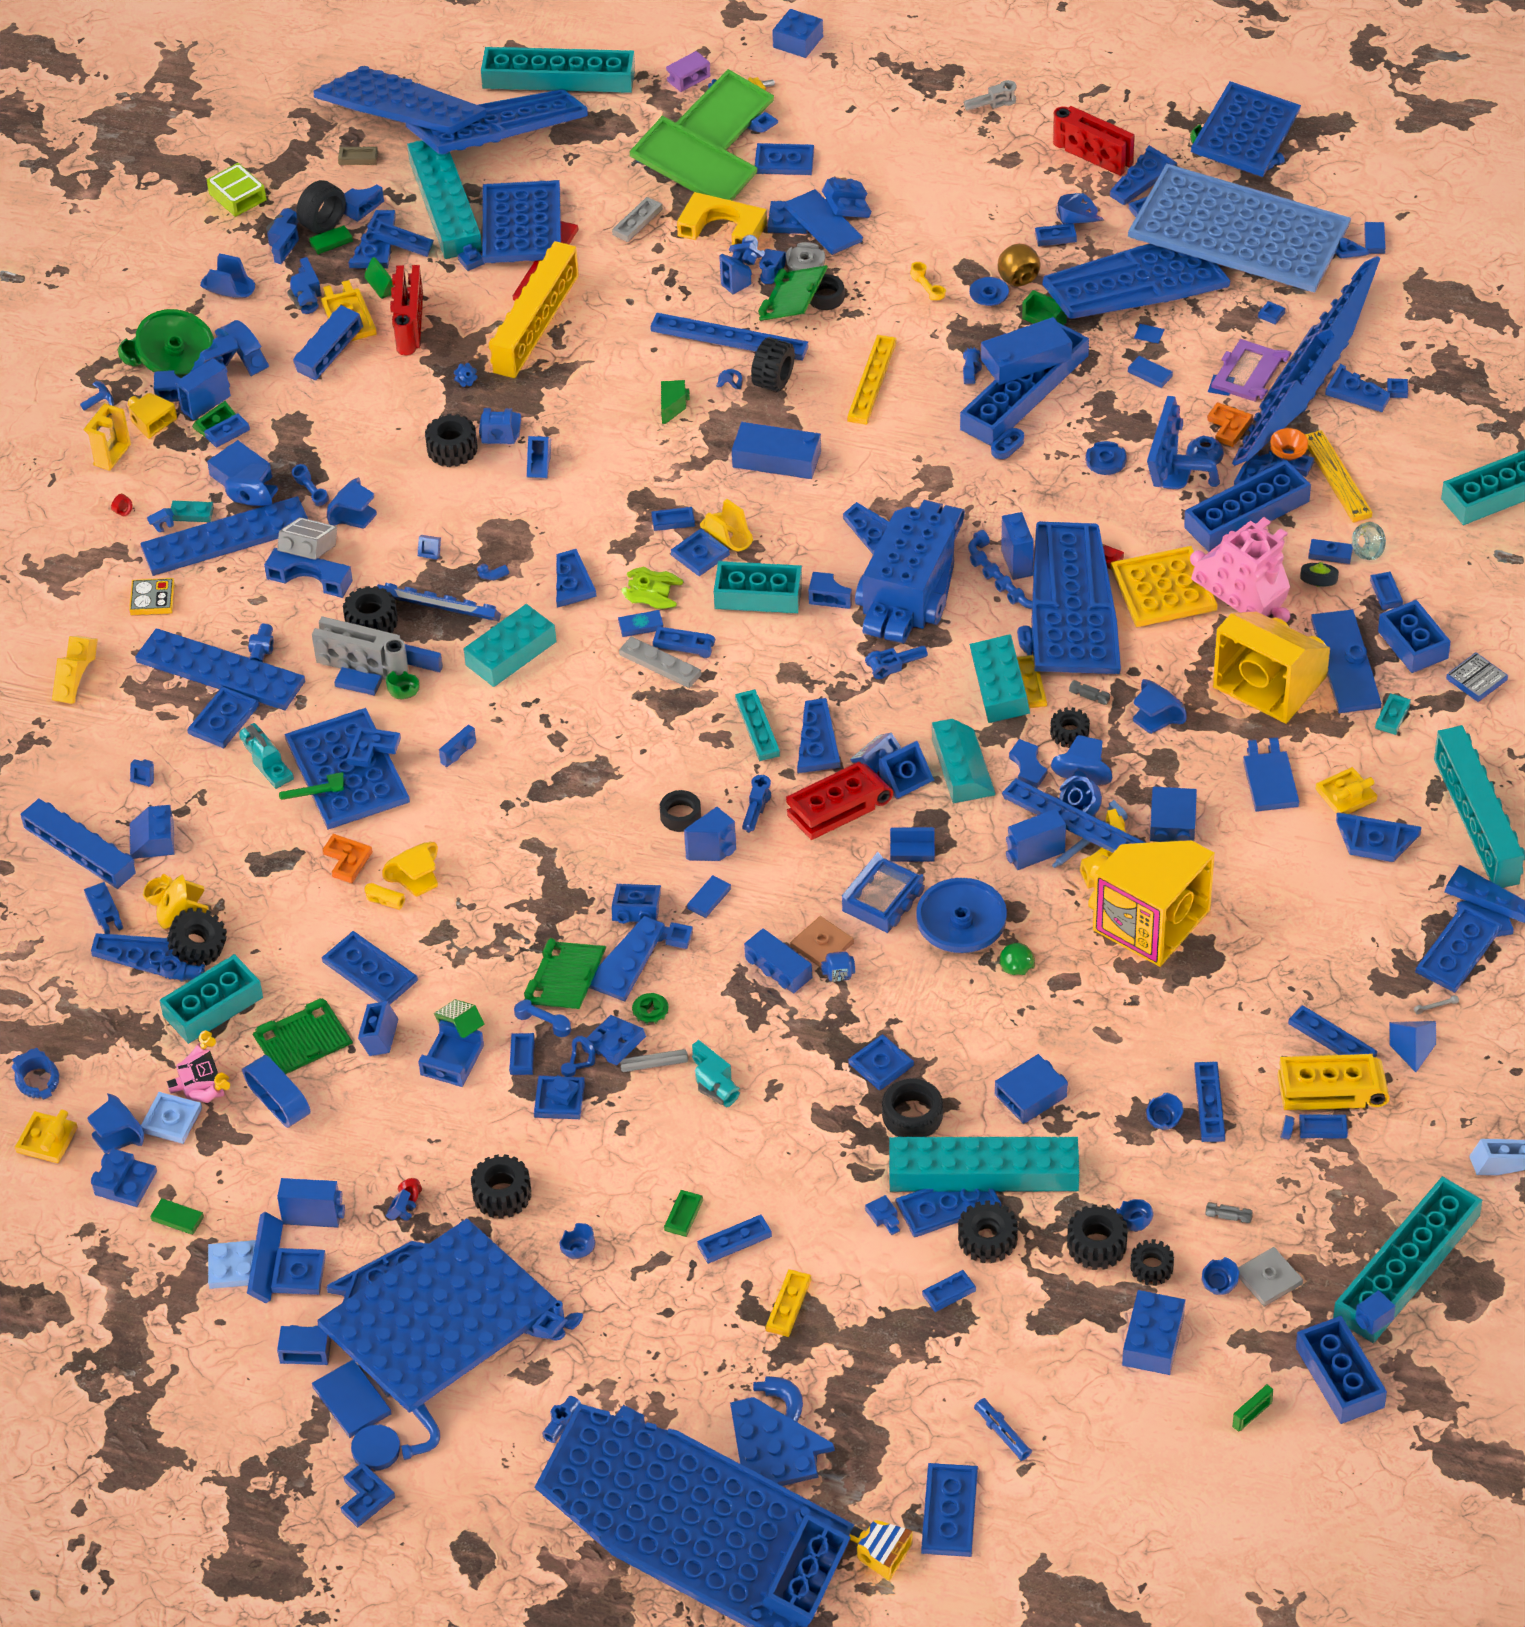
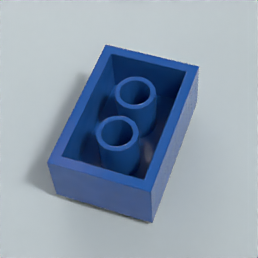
M1417 599L1380 614L1378 632L1411 673L1449 659L1451 641Z
M1141 1290L1137 1291L1123 1347L1122 1366L1166 1375L1171 1374L1184 1320L1186 1299Z

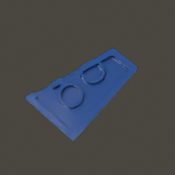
M1341 363L1325 391L1327 396L1382 413L1390 400L1389 392L1372 382H1365L1355 372L1353 374L1346 370V366Z
M858 502L843 513V520L869 551L874 554L889 521Z
M577 549L556 554L557 608L597 597L595 587Z

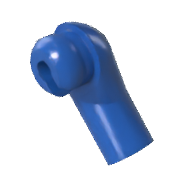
M481 564L477 567L478 576L482 579L495 581L509 574L506 565L494 570L488 569L486 564Z

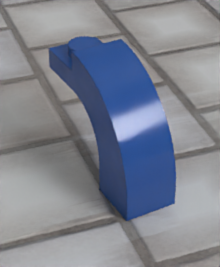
M234 320L214 331L217 337L220 335L225 337L231 334L236 339L239 347L236 352L250 376L269 367L260 350L262 346L241 321Z

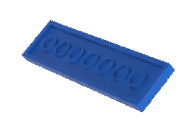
M297 496L144 541L140 545L152 576L276 540L281 529L299 517L308 519Z
M158 628L153 631L135 656L137 663L217 689H221L223 686L258 700L260 703L286 711L305 683L304 675L254 659L251 660L248 657Z

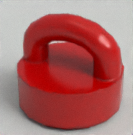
M123 493L118 494L111 504V510L123 517L129 515L133 507L131 499Z
M408 1178L402 1181L397 1189L398 1192L404 1189L411 1193L408 1201L415 1203L422 1191V1186L417 1178Z

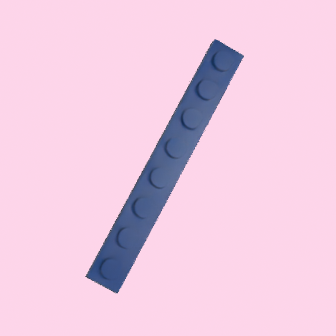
M656 313L650 325L651 332L755 352L765 338L771 337L791 343L795 350V359L803 361L808 350V341L662 313Z
M1017 778L1002 792L1004 799L1036 815L1056 809L1066 823V830L1112 853L1121 844L1146 843Z

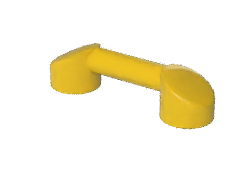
M922 262L912 263L911 277L924 287L929 294V299H944L946 289L940 285L932 286L925 278L927 266Z

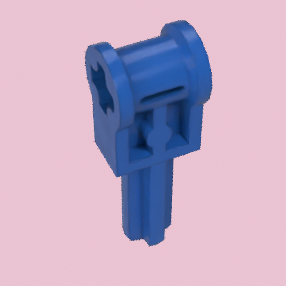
M925 646L896 653L894 648L881 652L873 651L867 655L865 663L868 667H871L875 679H883L890 674L902 671V664L927 657L928 652Z
M756 775L751 780L752 790L749 796V807L742 825V829L746 830L747 833L755 830L760 813L763 814L766 803L771 799V791L769 790L771 780L766 775Z

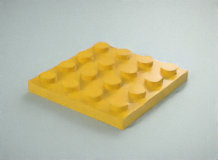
M1192 546L1111 562V570L1136 627L1217 611V602L1214 595L1191 579L1195 568L1190 562V556L1194 552Z

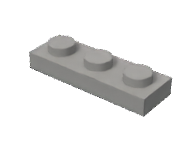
M646 197L612 229V235L629 242L663 210L662 203Z

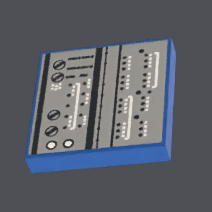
M1475 652L1447 673L1446 679L1479 702L1508 680V675Z

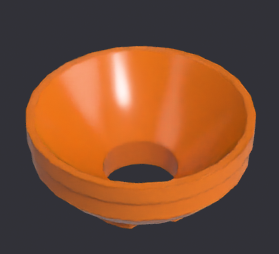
M1280 429L1270 439L1271 450L1282 459L1288 461L1297 459L1305 454L1308 447V439L1303 432L1297 429ZM1291 449L1294 451V453L1287 454L1284 453L1283 450Z

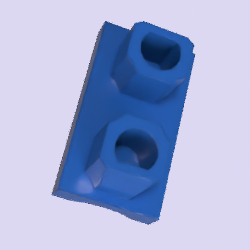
M746 235L742 240V244L730 245L729 251L733 253V258L739 259L743 264L745 263L750 266L754 265L757 258L764 257L765 251L757 250L758 240L753 235Z

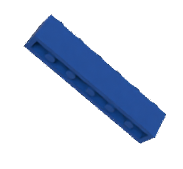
M38 798L20 814L26 830L114 888L119 889L136 874L134 859L128 853L124 854L114 844L107 843L97 833L90 832L82 823L75 822L65 812L61 813L51 803H46Z

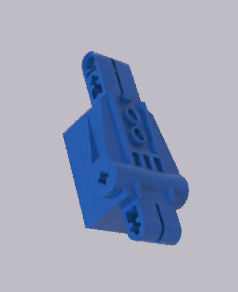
M924 499L919 509L905 507L894 512L856 589L855 604L863 606V614H866L862 628L863 634L883 638L884 636L885 640L904 644L912 628L923 629L926 623L937 625L940 622L946 606L954 568V541L963 524L964 509L945 505L943 508L941 503Z

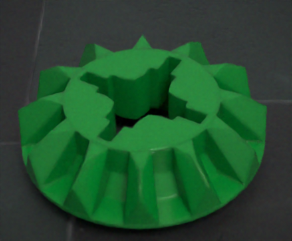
M656 993L643 994L636 998L632 1005L633 1016L637 1018L638 1022L644 1021L646 1025L649 1022L657 1024L658 1020H664L669 1009L667 1000ZM653 1004L654 1010H652L651 1013H648L647 1010H649V1008Z

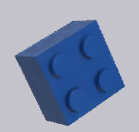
M789 9L772 30L773 48L807 58L823 38V19Z

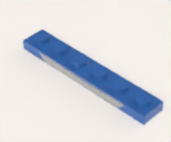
M385 583V586L377 585L379 589L384 588L387 592H390L395 600L497 622L500 621L501 613L496 610L495 606L490 604H484L483 607L477 606L476 602L464 599V602L456 601L455 597L448 595L440 598L436 597V593L429 591L421 594L417 593L416 589L405 587L404 590L398 589L397 585L392 583Z

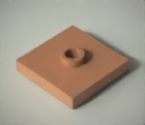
M820 915L790 942V947L821 968V962L825 961L828 953L846 951L854 944V938Z

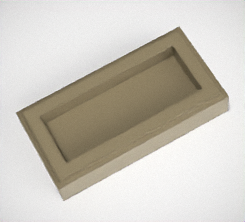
M340 147L338 164L377 165L378 147Z

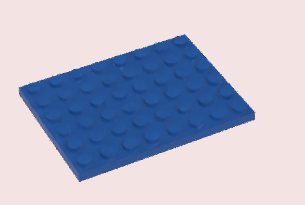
M466 1218L326 1313L317 1322L318 1326L410 1413L532 1328L544 1312L548 1310L553 1313V1303L557 1299Z

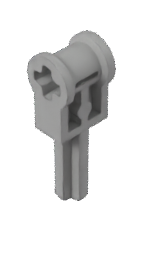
M1005 80L998 85L988 87V94L965 100L964 107L968 111L988 104L993 109L1004 105L1011 106L1016 103L1015 90L1017 85L1014 81Z

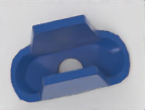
M221 253L217 256V270L210 269L200 284L207 291L233 298H246L255 290V282L247 276L241 259Z
M252 463L234 477L228 478L224 482L227 496L233 502L250 506L271 505L272 498L278 491V488L275 485H267L261 482L271 470L269 465ZM241 491H245L246 494L242 496Z
M359 477L349 481L328 505L327 520L330 525L346 524L364 529L377 515V511L368 505L374 498V493L361 485Z
M1143 679L1141 682L1142 691L1134 699V705L1140 708V710L1133 716V722L1149 734L1172 723L1184 724L1187 713L1183 703L1154 681Z
M1078 735L1067 753L1055 756L1051 762L1052 770L1062 778L1068 779L1077 775L1084 776L1094 781L1097 785L1110 784L1113 778L1110 768L1102 762V740Z
M107 1093L108 1101L87 1117L88 1122L95 1130L92 1133V1138L101 1150L107 1154L110 1153L112 1148L118 1150L130 1144L142 1146L144 1131L141 1125L117 1096Z

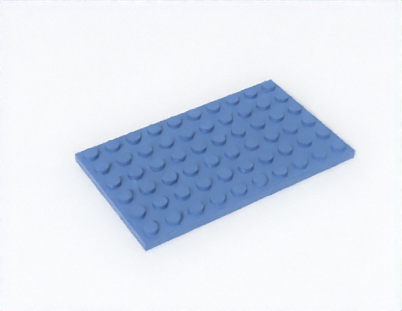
M1166 163L1128 230V237L1315 293L1340 245V239L1344 237L1350 225L1351 218Z

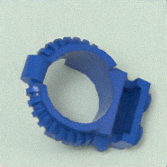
M38 1048L30 1049L22 1055L15 1056L12 1059V1069L15 1072V1084L20 1092L32 1098L42 1097L43 1100L51 1097V1092L55 1091L59 1083V1072L56 1065ZM35 1069H45V1072L51 1075L47 1083L48 1088L39 1091L38 1088L28 1086L24 1081L27 1073Z

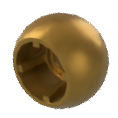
M1021 243L1013 244L1000 254L997 263L998 272L1006 283L1017 287L1024 286L1037 277L1040 271V258L1032 247Z

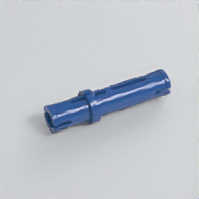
M986 1398L980 1399L974 1405V1409L986 1421V1426L998 1434L1020 1461L1028 1458L1032 1450L1004 1420V1415L1001 1412H997ZM990 1414L1000 1424V1426L990 1417ZM1006 1432L1016 1442V1444H1014L1013 1441L1006 1435Z

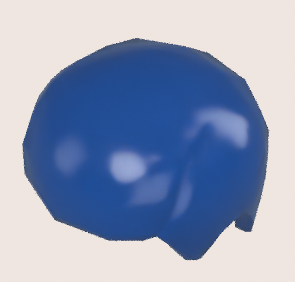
M1163 1093L1149 1102L1146 1109L1147 1120L1154 1128L1169 1130L1178 1125L1183 1115V1104L1177 1096Z
M1143 1199L1123 1201L1120 1209L1116 1208V1214L1121 1213L1129 1231H1142L1151 1223L1154 1216L1151 1205Z
M576 1223L573 1231L568 1232L565 1230L559 1242L561 1252L570 1259H581L589 1255L595 1248L593 1228L585 1223Z
M1227 1257L1220 1260L1212 1259L1202 1270L1201 1280L1205 1289L1215 1295L1228 1294L1238 1284L1239 1269L1237 1264Z

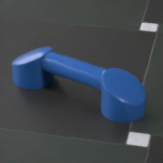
M299 464L292 469L295 481L308 489L312 494L311 498L315 506H322L329 501L327 491L325 489H317L312 483L311 475L306 465Z
M522 1000L514 1006V1015L519 1020L529 1019L533 1015L553 1025V1032L558 1037H566L571 1033V1023L564 1015H553L531 1005L530 1000Z

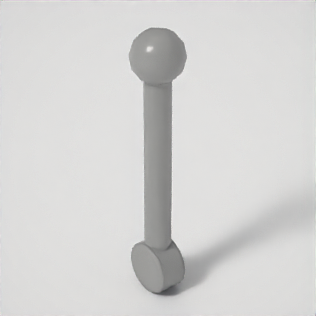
M1453 995L1450 999L1426 1006L1418 1005L1414 1008L1416 1014H1421L1424 1010L1450 1003L1457 1004L1459 997Z

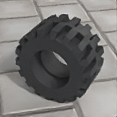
M771 337L765 338L759 345L752 362V383L755 386L774 392L781 391L787 384L793 370L795 360L793 345Z
M459 414L442 415L438 419H433L432 423H429L427 429H425L428 456L434 463H438L440 466L446 465L451 467L455 465L457 467L460 464L468 463L467 460H472L474 458L473 455L477 453L476 428L473 422L465 416L460 417Z
M365 586L363 589L360 587L356 589V592L352 591L349 594L350 597L345 598V603H343L345 622L384 632H394L398 621L396 603L392 594L387 592L386 589H379L378 586L373 588Z
M499 1154L494 1155V1158L490 1159V1157L484 1159L485 1162H479L477 1168L473 1169L471 1176L473 1201H475L477 1209L480 1208V1212L484 1215L488 1213L489 1217L494 1218V1216H498V1219H504V1216L507 1215L510 1218L513 1217V1213L519 1214L522 1212V1207L526 1208L528 1206L532 1192L528 1168H525L524 1162H518V1158L515 1156L509 1158L507 1154H504L503 1157H499ZM501 1183L510 1184L509 1187L504 1189L492 1188Z
M1093 1204L1091 1208H1088V1206L1082 1207V1211L1077 1210L1074 1213V1217L1071 1216L1067 1232V1249L1077 1264L1082 1263L1084 1268L1090 1266L1092 1270H1097L1098 1267H1102L1104 1270L1108 1269V1265L1113 1267L1117 1265V1261L1123 1259V1254L1127 1250L1128 1229L1121 1213L1116 1214L1117 1210L1114 1208L1109 1210L1106 1205L1097 1207V1204ZM1101 1234L1107 1238L1104 1240H1092L1087 1236Z

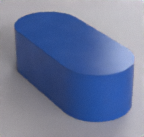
M267 1055L261 1056L242 1069L243 1076L252 1092L285 1127L289 1128L311 1113L309 1104L302 1092Z

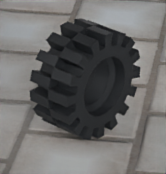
M1066 707L1063 712L1059 709L1057 714H1053L1050 735L1052 740L1055 739L1056 744L1061 742L1062 747L1068 744V748H1070L1078 735L1089 737L1090 720L1089 717L1087 718L1086 713L1082 714V710L1078 709V711H1075L1074 707L1068 710V707ZM1066 725H1073L1077 728L1074 730H1067L1063 727Z
M1152 1239L1151 1243H1148V1240H1143V1245L1139 1242L1136 1248H1133L1130 1269L1133 1277H1137L1138 1282L1141 1283L1142 1280H1145V1285L1149 1286V1282H1153V1286H1157V1281L1163 1284L1165 1279H1170L1174 1269V1253L1172 1250L1170 1251L1168 1244L1163 1247V1241H1159V1244H1156V1239ZM1148 1258H1155L1161 1261V1265L1149 1267L1143 1261Z

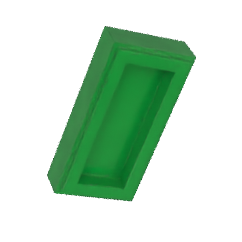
M345 225L311 237L309 241L316 253L321 254L353 242V237Z
M680 1190L664 1225V1231L687 1237L703 1202V1196Z
M161 1198L150 1217L151 1221L193 1235L203 1220L204 1215L203 1212Z
M1266 1384L1234 1412L1232 1427L1238 1432L1243 1430L1269 1407L1273 1400V1388Z

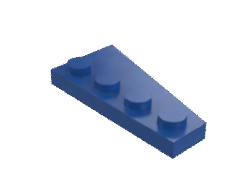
M1149 145L1146 148V152L1138 157L1137 163L1128 169L1126 176H1122L1110 190V197L1122 205H1126L1156 183L1166 163L1177 166V162Z
M1461 865L1458 866L1446 885L1444 893L1525 923L1524 899Z
M644 916L598 966L589 988L625 1002L665 929L664 923Z

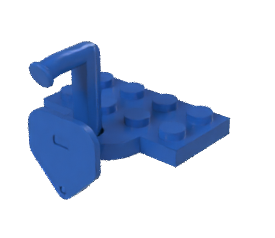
M1167 396L1147 459L1153 486L1181 489L1187 485L1191 470L1208 472L1210 476L1208 484L1212 487L1219 486V474L1214 461L1178 454V433L1183 428V418L1180 417V406L1177 405L1176 397Z

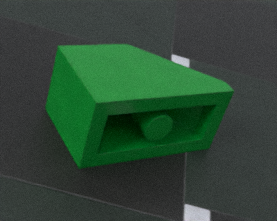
M685 380L661 381L662 424L668 423L686 409V400H690V390L685 388Z

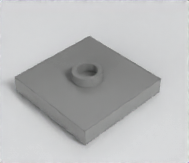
M1275 1247L1238 1267L1239 1279L1264 1307L1303 1284L1301 1276Z

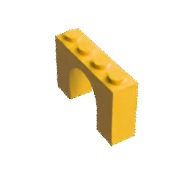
M694 192L677 221L678 236L696 240L707 223L718 219H726L737 224L731 234L732 245L742 244V240L746 235H753L758 240L767 225V209Z

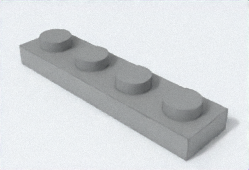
M632 636L619 649L620 656L689 689L701 676V669Z

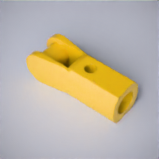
M369 883L364 888L366 898L370 902L381 903L398 910L404 905L405 896L403 893L374 883Z

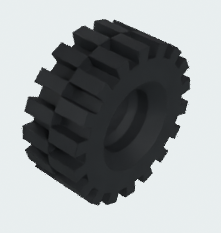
M188 908L187 913L183 910L179 913V916L176 915L167 937V942H169L168 948L169 950L173 949L172 955L175 957L177 955L180 956L179 960L181 962L184 960L188 961L187 965L196 963V966H201L204 962L207 966L210 965L211 960L215 962L218 956H220L227 938V930L223 929L225 924L223 921L218 922L219 917L216 914L212 917L209 910L204 913L202 908H197L196 911H193V908ZM188 935H199L205 942H194Z
M985 1200V1205H981L979 1201L975 1203L974 1208L971 1205L968 1206L967 1213L964 1211L961 1213V1219L958 1221V1241L960 1248H963V1253L966 1256L971 1253V1259L974 1261L978 1257L980 1258V1263H986V1259H990L991 1263H996V1258L999 1257L1000 1261L1005 1259V1253L1008 1256L1012 1254V1248H1016L1018 1240V1222L1013 1211L1009 1212V1207L1004 1205L1001 1208L1000 1202L995 1201V1204L991 1205L990 1200ZM992 1229L997 1232V1235L987 1238L979 1235V1231Z

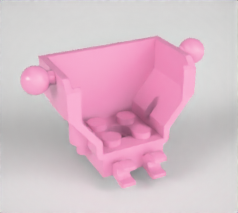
M1263 517L1256 524L1250 521L1238 531H1230L1229 534L1223 536L1221 544L1209 553L1205 554L1198 550L1191 554L1190 562L1195 566L1191 579L1239 612L1257 611L1267 617L1272 614L1273 618L1282 619L1286 623L1289 621V610L1281 607L1290 589L1282 564L1284 557L1281 553L1285 543L1283 538L1288 534L1286 531L1279 529L1274 535H1271L1266 528L1271 521Z

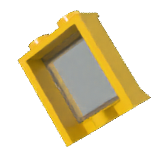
M104 403L83 429L89 436L94 466L110 471L131 445L124 409Z

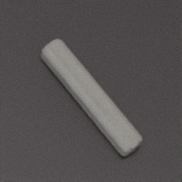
M686 1049L629 1057L624 1058L620 1062L622 1072L686 1063L688 1062V1054Z

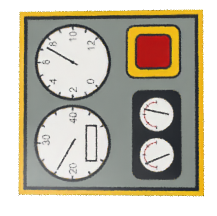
M174 578L132 580L130 615L172 614Z

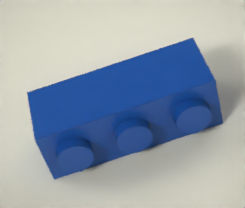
M764 928L744 943L746 960L750 964L756 965L766 976L772 977L782 988H787L793 994L812 979V964Z

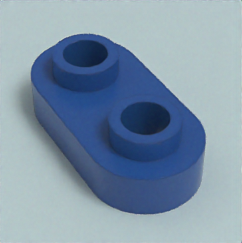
M1018 428L1006 430L992 442L991 455L996 459L1008 458L1024 444V432Z

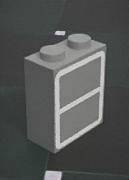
M299 517L279 531L277 550L316 560L336 546L338 526Z

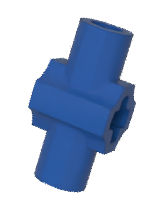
M262 623L259 626L258 633L250 635L248 649L251 654L249 659L263 662L265 654H272L274 638L271 636L273 632L271 625Z
M568 1396L564 1403L552 1407L550 1411L551 1421L542 1432L543 1437L547 1441L555 1443L560 1435H562L578 1403L581 1404L579 1399L574 1396Z

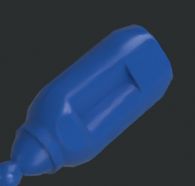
M1027 625L1021 626L1017 630L1019 645L1027 653V656L1032 655V628Z

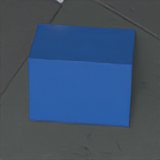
M914 741L879 758V777L893 790V796L896 799L934 781L918 741Z

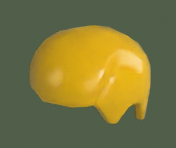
M162 874L161 877L150 880L144 887L142 894L145 900L153 906H158L165 891L173 882L172 878Z

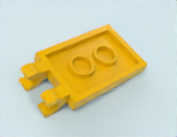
M349 280L342 282L344 289L339 294L334 295L331 285L323 287L325 294L324 298H321V302L328 319L340 305L360 314L363 327L351 341L377 335L375 325L359 288L353 289Z

